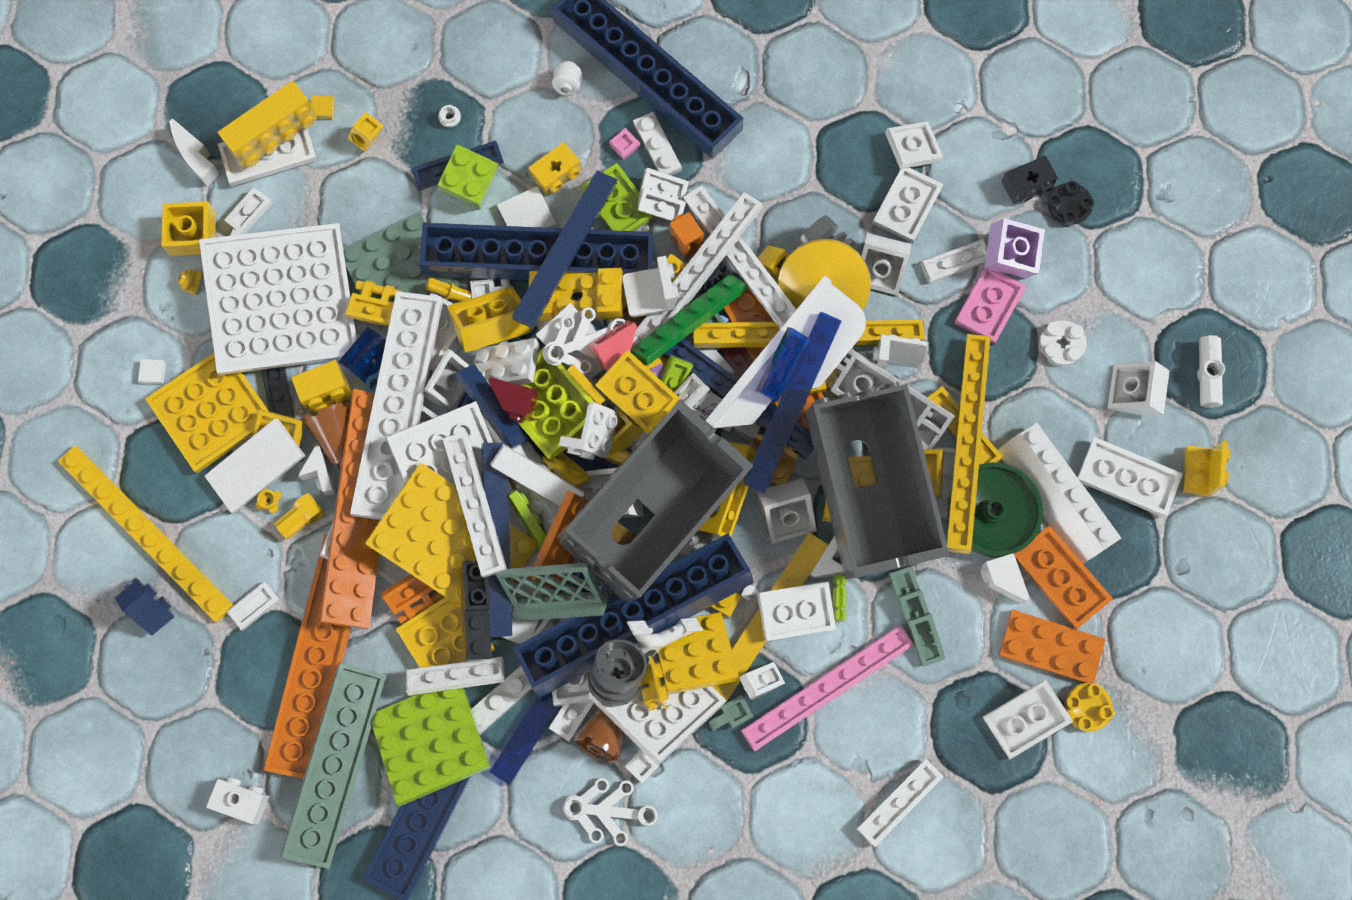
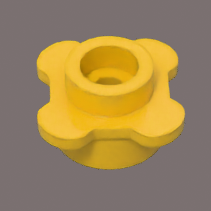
M265 488L257 497L256 509L276 513L279 509L277 506L278 502L282 498L281 492H273Z

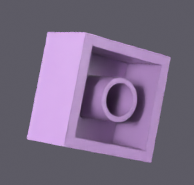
M1005 218L991 224L985 268L1023 279L1038 274L1045 230Z

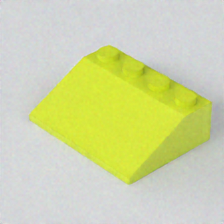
M542 348L538 352L533 383L522 385L535 389L539 396L531 421L523 420L519 425L546 457L551 459L568 449L559 446L561 436L581 439L588 405L590 402H595L572 378L562 363L551 365L545 361L543 357L544 348Z

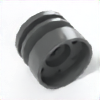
M825 215L814 222L803 233L795 244L794 250L806 242L817 239L837 240L852 248L855 242L851 238L846 239L847 234L844 231L835 235L838 225Z
M611 640L604 643L598 649L587 679L588 688L592 696L608 706H622L635 698L647 669L646 657L642 650L626 640Z

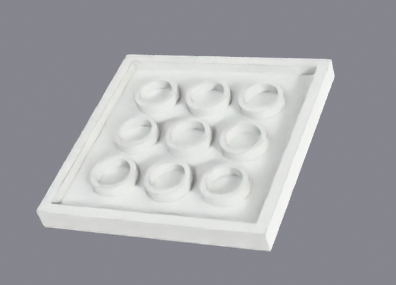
M656 653L652 658L655 663H659ZM646 657V662H647V664L650 663V660H649L648 657ZM663 677L660 678L661 685H665ZM649 684L642 687L639 686L635 698L622 706H608L599 702L592 696L591 692L588 694V697L657 765L726 702L712 686L669 694V699L665 700L667 709L665 710L662 704H660L653 711H649L648 707H645L641 689L650 687Z

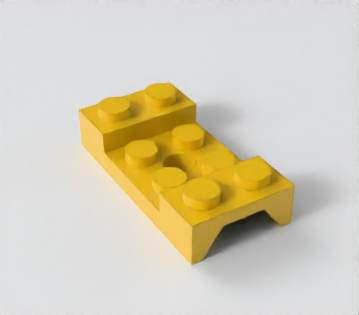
M604 268L598 269V273L565 274L539 321H551L569 303L579 313L587 307L594 309L596 313L595 319L623 318L621 294L622 277L624 274L622 269ZM538 271L529 272V286ZM575 292L583 294V297L578 301L571 300V296ZM585 311L584 315L587 319H589L591 317V313L589 311Z

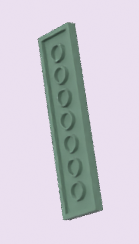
M338 662L280 853L281 858L330 869L387 675Z

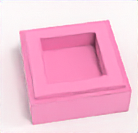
M625 128L609 141V145L625 160L640 147V142Z

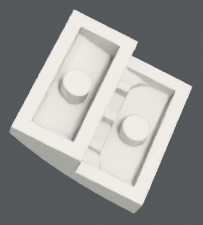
M646 168L640 187L637 210L672 221L677 215L683 214L686 204L683 197L686 194L689 182Z

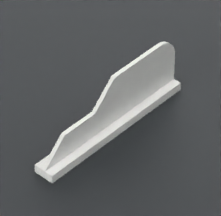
M824 276L705 422L712 429L753 425L779 392L820 388L862 336L866 326V319L862 309L833 286L829 278Z

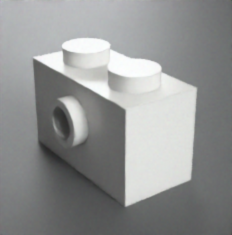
M227 776L226 780L217 779L206 808L250 824H259L269 799L268 795L263 794L264 789L251 784L249 788L240 785L241 780Z

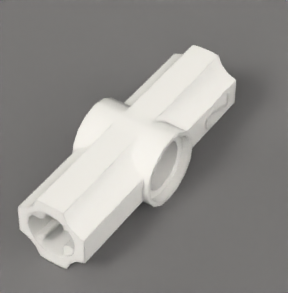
M1209 335L1199 338V369L1197 370V378L1200 381V406H1204V408L1220 407L1223 405L1222 375L1225 372V367L1222 363L1221 338ZM1207 368H1211L1215 376L1210 375L1207 372Z

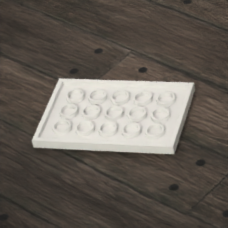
M476 401L386 437L404 483H406L417 465L421 462L456 486L443 438L465 431L468 433L482 481L481 443H493ZM508 480V493L513 490ZM509 503V523L528 535L529 533Z

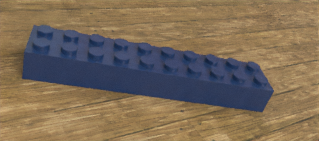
M560 0L551 8L555 24L712 160L743 130L744 118L607 0Z
M422 223L421 273L422 276L529 280V272L539 271L563 228ZM591 229L565 274L598 273V269L621 268L623 274L652 269L653 232Z
M729 533L669 564L640 598L631 602L628 600L624 601L614 593L609 596L604 615L567 618L513 647V650L532 689L538 698H541L589 672L598 649L604 643L611 640H626L636 644L637 639L629 628L628 621H645L648 628L653 629L651 634L659 633L676 625L680 619L690 618L753 584V576Z

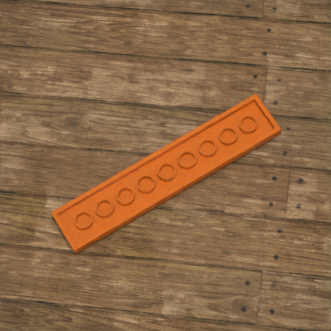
M353 389L351 393L319 622L369 629L379 553L364 543L380 520L355 517L350 512L375 393Z
M325 534V535H324V539H323V543H322V546H321V550H322V547H323V545H324V542H325L326 537H327L328 534ZM321 556L318 558L264 771L302 779L338 662L343 663L352 629V627L319 622L328 559Z

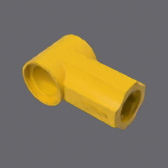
M308 493L300 497L294 503L293 508L276 521L274 525L289 540L306 525H311L318 521L325 512L311 494Z

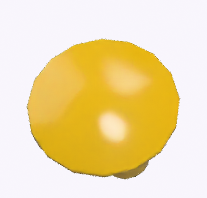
M1084 683L1077 685L1069 692L1065 700V709L1073 720L1072 725L1082 731L1094 732L1100 730L1114 716L1110 695L1098 684Z

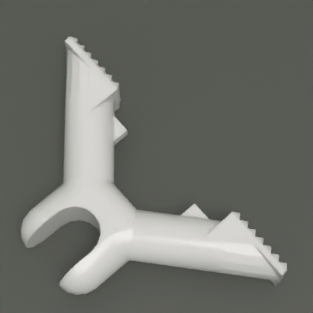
M697 618L680 619L676 625L651 634L653 629L648 628L645 621L627 622L637 639L635 645L648 658L649 656L653 657L662 647L695 631H703Z

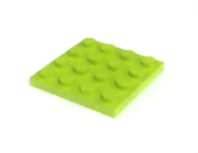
M464 688L417 694L375 713L372 727L395 802L398 806L407 804L491 768Z

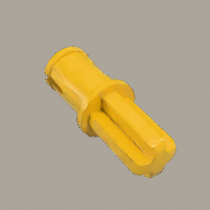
M433 278L427 280L425 287L428 291L444 296L445 300L451 299L461 302L471 299L472 296L471 291L454 286L452 282L447 284Z

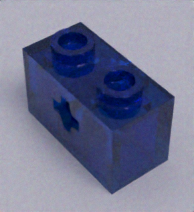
M367 327L338 362L354 377L366 384L368 377L376 374L381 367L386 340L379 333Z

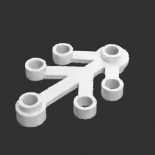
M590 307L584 308L580 311L581 321L573 340L564 344L569 330L575 325V321L571 316H563L559 320L560 329L556 339L544 347L543 357L551 365H559L563 362L571 366L574 363L583 374H587L591 371V363L588 360H578L567 353L576 350L597 361L588 344L611 331L615 324L619 326L625 320L614 319L607 328L586 335L590 322L595 319L596 313ZM585 311H589L591 313V317L589 319L585 317ZM565 319L570 321L569 327L564 326L563 322ZM552 349L557 351L556 358L551 356ZM582 363H585L587 366L585 371H582L580 368Z
M605 778L597 779L595 785L581 797L572 795L566 798L562 806L564 815L570 820H578L588 832L589 839L593 843H600L604 838V833L601 829L595 828L586 814L597 815L612 834L613 840L618 846H623L628 842V834L621 831L611 817L639 820L645 826L655 824L658 819L657 810L652 806H644L640 810L612 807L624 796H629L633 793L634 786L630 781L621 782L619 788L599 805L588 803L599 793H605L609 790L610 784ZM600 781L606 782L607 787L605 790L598 789ZM626 783L631 785V791L628 793L622 791V786ZM573 803H577L580 807L576 813H573L570 809ZM646 811L653 813V818L650 821H646L643 817ZM594 831L601 833V838L597 841L592 838ZM620 833L626 837L623 843H618L616 840L617 835Z

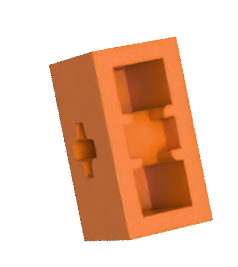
M690 212L685 215H677L670 223V241L684 262L692 258L704 244V233Z

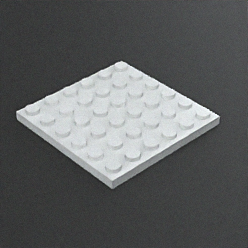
M339 223L199 239L218 375L359 357L354 319L347 317L345 314L350 301V292Z

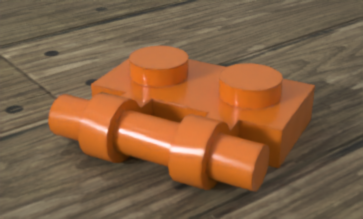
M411 574L381 593L382 598L394 615L402 610L404 611L397 616L401 624L406 623L443 599L437 591L429 595L428 593L434 589ZM420 598L423 599L421 602L417 603L413 607L410 606L412 603L416 602Z

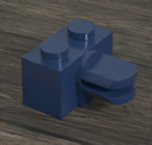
M135 577L131 580V585L126 584L124 586L125 590L118 594L115 600L126 615L153 636L174 618L170 610L172 605L164 596L159 598L157 596L158 592L151 584L147 583L144 585Z

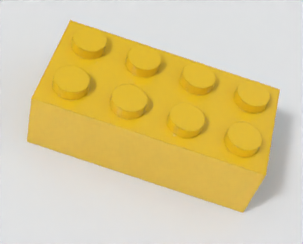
M292 80L218 131V134L228 150L245 170L248 167L255 166L259 159L266 154L275 152L278 146L285 141L292 140L302 129L311 127L314 121L317 120V117L307 97Z

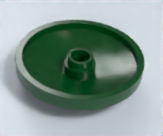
M1003 463L980 464L971 550L988 557H1003L1015 554L1026 548L1035 539L1041 528L1043 504L1040 494L1030 478L1019 469ZM951 489V492H950V495H949V498H948V506H947L948 518H949V514H950V503H951V493H952V489Z

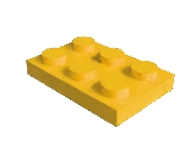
M628 350L620 356L595 384L598 389L647 433L655 427L680 399Z

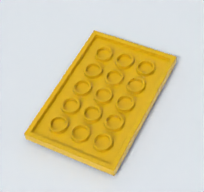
M420 462L364 544L462 608V561H476L477 558L458 491L455 485ZM509 523L510 569L523 568L537 545L531 537Z

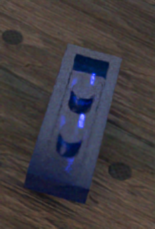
M787 327L755 391L774 402H779L810 338L794 328Z

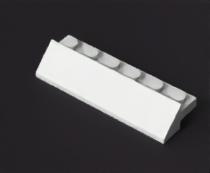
M853 349L847 353L825 380L826 385L831 388L830 391L836 395L852 392L853 396H856L857 393L862 392L861 390L876 387V391H878L879 388L893 382L905 385L904 382ZM908 386L923 449L931 450L954 418V415Z
M1038 423L1017 434L998 449L1003 456L1001 460L1004 464L1019 469L1034 483L1042 500L1044 520L1083 564L1121 539L1118 532Z

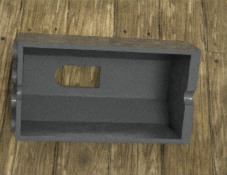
M893 382L879 388L878 391H876V387L861 390L862 392L857 393L856 396H853L852 392L838 395L833 401H830L829 397L821 398L811 403V407L805 411L845 579L858 578L950 556L907 384L899 385V382ZM859 440L868 446L877 484L855 488L847 456V447L852 441Z
M680 400L663 416L557 535L560 539L559 543L575 558L574 563L588 564L598 585L602 587L605 585L622 600L631 602L644 594L754 465L724 438L716 435L709 424ZM638 500L654 516L631 543L620 545L612 538V528L632 504Z

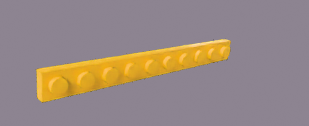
M866 320L865 330L855 345H878L881 335L890 334L900 338H917L925 341L923 320ZM775 322L703 323L693 331V346L695 348L766 347L779 332L780 328Z
M967 334L947 534L949 552L971 554L990 336Z
M74 445L58 460L79 484L216 623H219L227 615V611L234 604L78 446Z

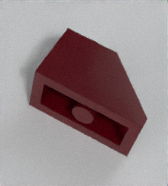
M489 377L488 382L509 419L518 423H522L523 420L530 422L539 396L536 390Z

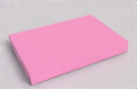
M984 267L953 324L974 335L990 336V343L994 345L1026 286L1001 272Z

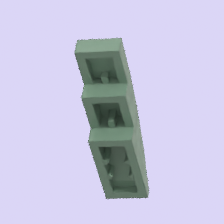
M908 565L888 572L897 602L911 640L915 644L914 647L921 665L925 667L945 660L946 658L932 614L929 613L923 592L919 589L913 567Z

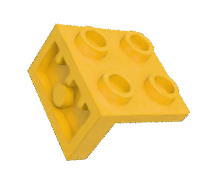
M1222 440L1212 449L1195 446L1185 447L1181 493L1210 497L1227 485L1229 473L1226 471V462L1230 459L1228 441Z

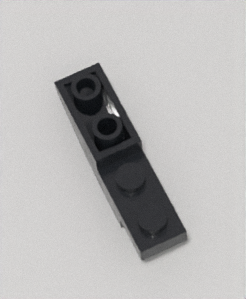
M477 560L462 561L461 606L466 661L491 660L488 577L483 578L481 576Z

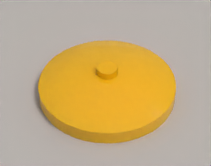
M833 239L812 240L797 247L785 259L779 273L778 286L796 310L824 276L832 281L831 284L854 301L862 311L864 310L871 289L870 273L863 258L849 245Z

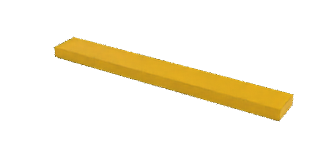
M808 533L771 591L803 586L829 545L813 534ZM760 608L732 649L739 677L747 672L766 643ZM739 678V681L712 687L727 702L741 680Z

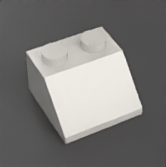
M867 233L861 257L865 261L870 273L871 289L898 296L912 244Z
M447 349L424 389L425 397L437 406L451 411L455 410L466 391L454 375L457 371L469 365L452 350Z
M1156 361L1115 364L1113 367L1108 409L1141 416L1164 415L1169 370Z
M803 479L757 491L771 544L817 531L811 496Z

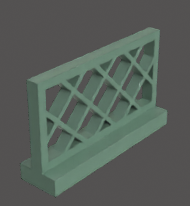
M587 563L512 568L496 574L514 607L512 616L515 621L604 615L609 600L607 592L600 590ZM582 572L585 578L582 579L572 573ZM550 574H557L563 577V579L560 581L550 576ZM527 576H535L541 579V581L537 582ZM508 577H512V578L518 580L519 583L516 584V583H514V582L508 580L507 578H508ZM569 580L579 586L576 589L565 582ZM547 582L557 588L553 590L543 584ZM524 583L534 588V591L532 592L521 585ZM585 588L591 592H582L581 589ZM562 589L568 593L561 594L559 591ZM540 591L546 595H538L536 593ZM516 592L523 596L517 597Z

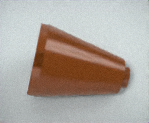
M341 402L318 409L317 415L311 416V413L303 416L304 422L331 465L338 466V469H341L350 407L348 402L344 404Z
M599 708L579 730L573 740L579 741L577 746L593 757L600 759L601 756H605L608 758L606 762L616 763L621 754L625 733Z

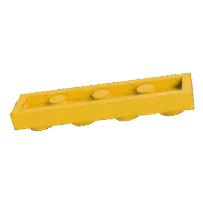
M941 386L927 398L954 415L946 430L957 441L960 406L945 388ZM982 433L979 465L997 463L1003 456Z

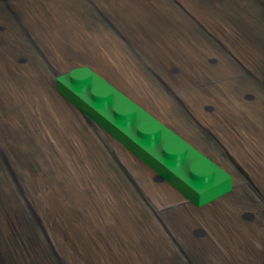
M729 274L633 346L631 354L647 366L747 291V283Z

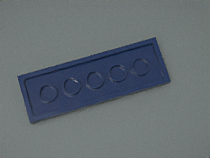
M471 776L400 806L363 880L402 900H409Z

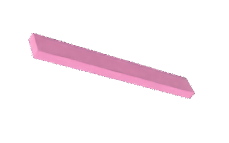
M899 625L741 730L742 734L755 752L915 644L902 625Z

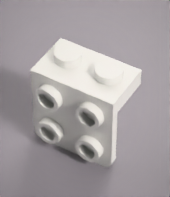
M666 256L657 257L658 268L623 275V285L631 317L676 310L675 299L679 298L676 284L672 285L671 278L675 277L673 265L667 263Z
M891 334L881 335L878 346L874 347L870 361L884 370L887 363L917 368L920 366L927 349V342L917 338H900Z
M590 402L581 439L561 436L559 446L568 448L567 453L579 455L585 459L594 460L595 456L608 458L609 451L612 448L614 428L617 425V412L600 404Z

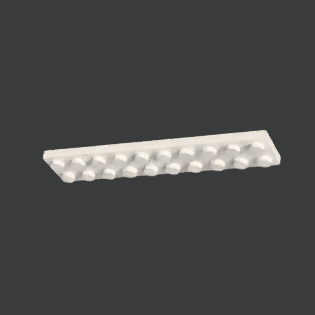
M396 291L350 512L352 516L381 520L405 484L386 437L419 424L425 396L424 389L427 385L443 305L442 297Z

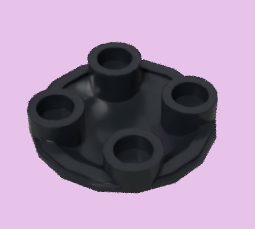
M1073 180L1055 187L1050 193L1047 202L1048 210L1052 217L1058 222L1067 225L1079 224L1085 221L1091 214L1094 206V200L1088 190Z

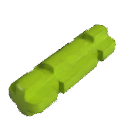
M837 574L833 576V586H835L833 588V614L836 622H843L846 620V611L844 610L846 607V588H844L846 586V579L844 575Z

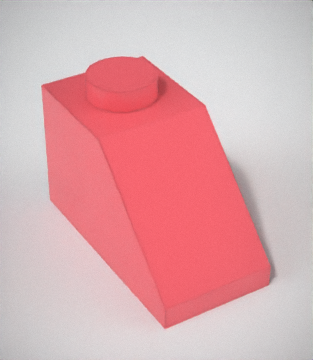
M627 320L588 344L602 369L608 371L626 350L631 351L637 328L634 322Z

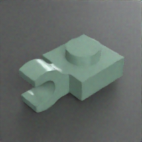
M741 695L720 708L723 714L709 721V725L712 731L727 723L733 729L754 716Z

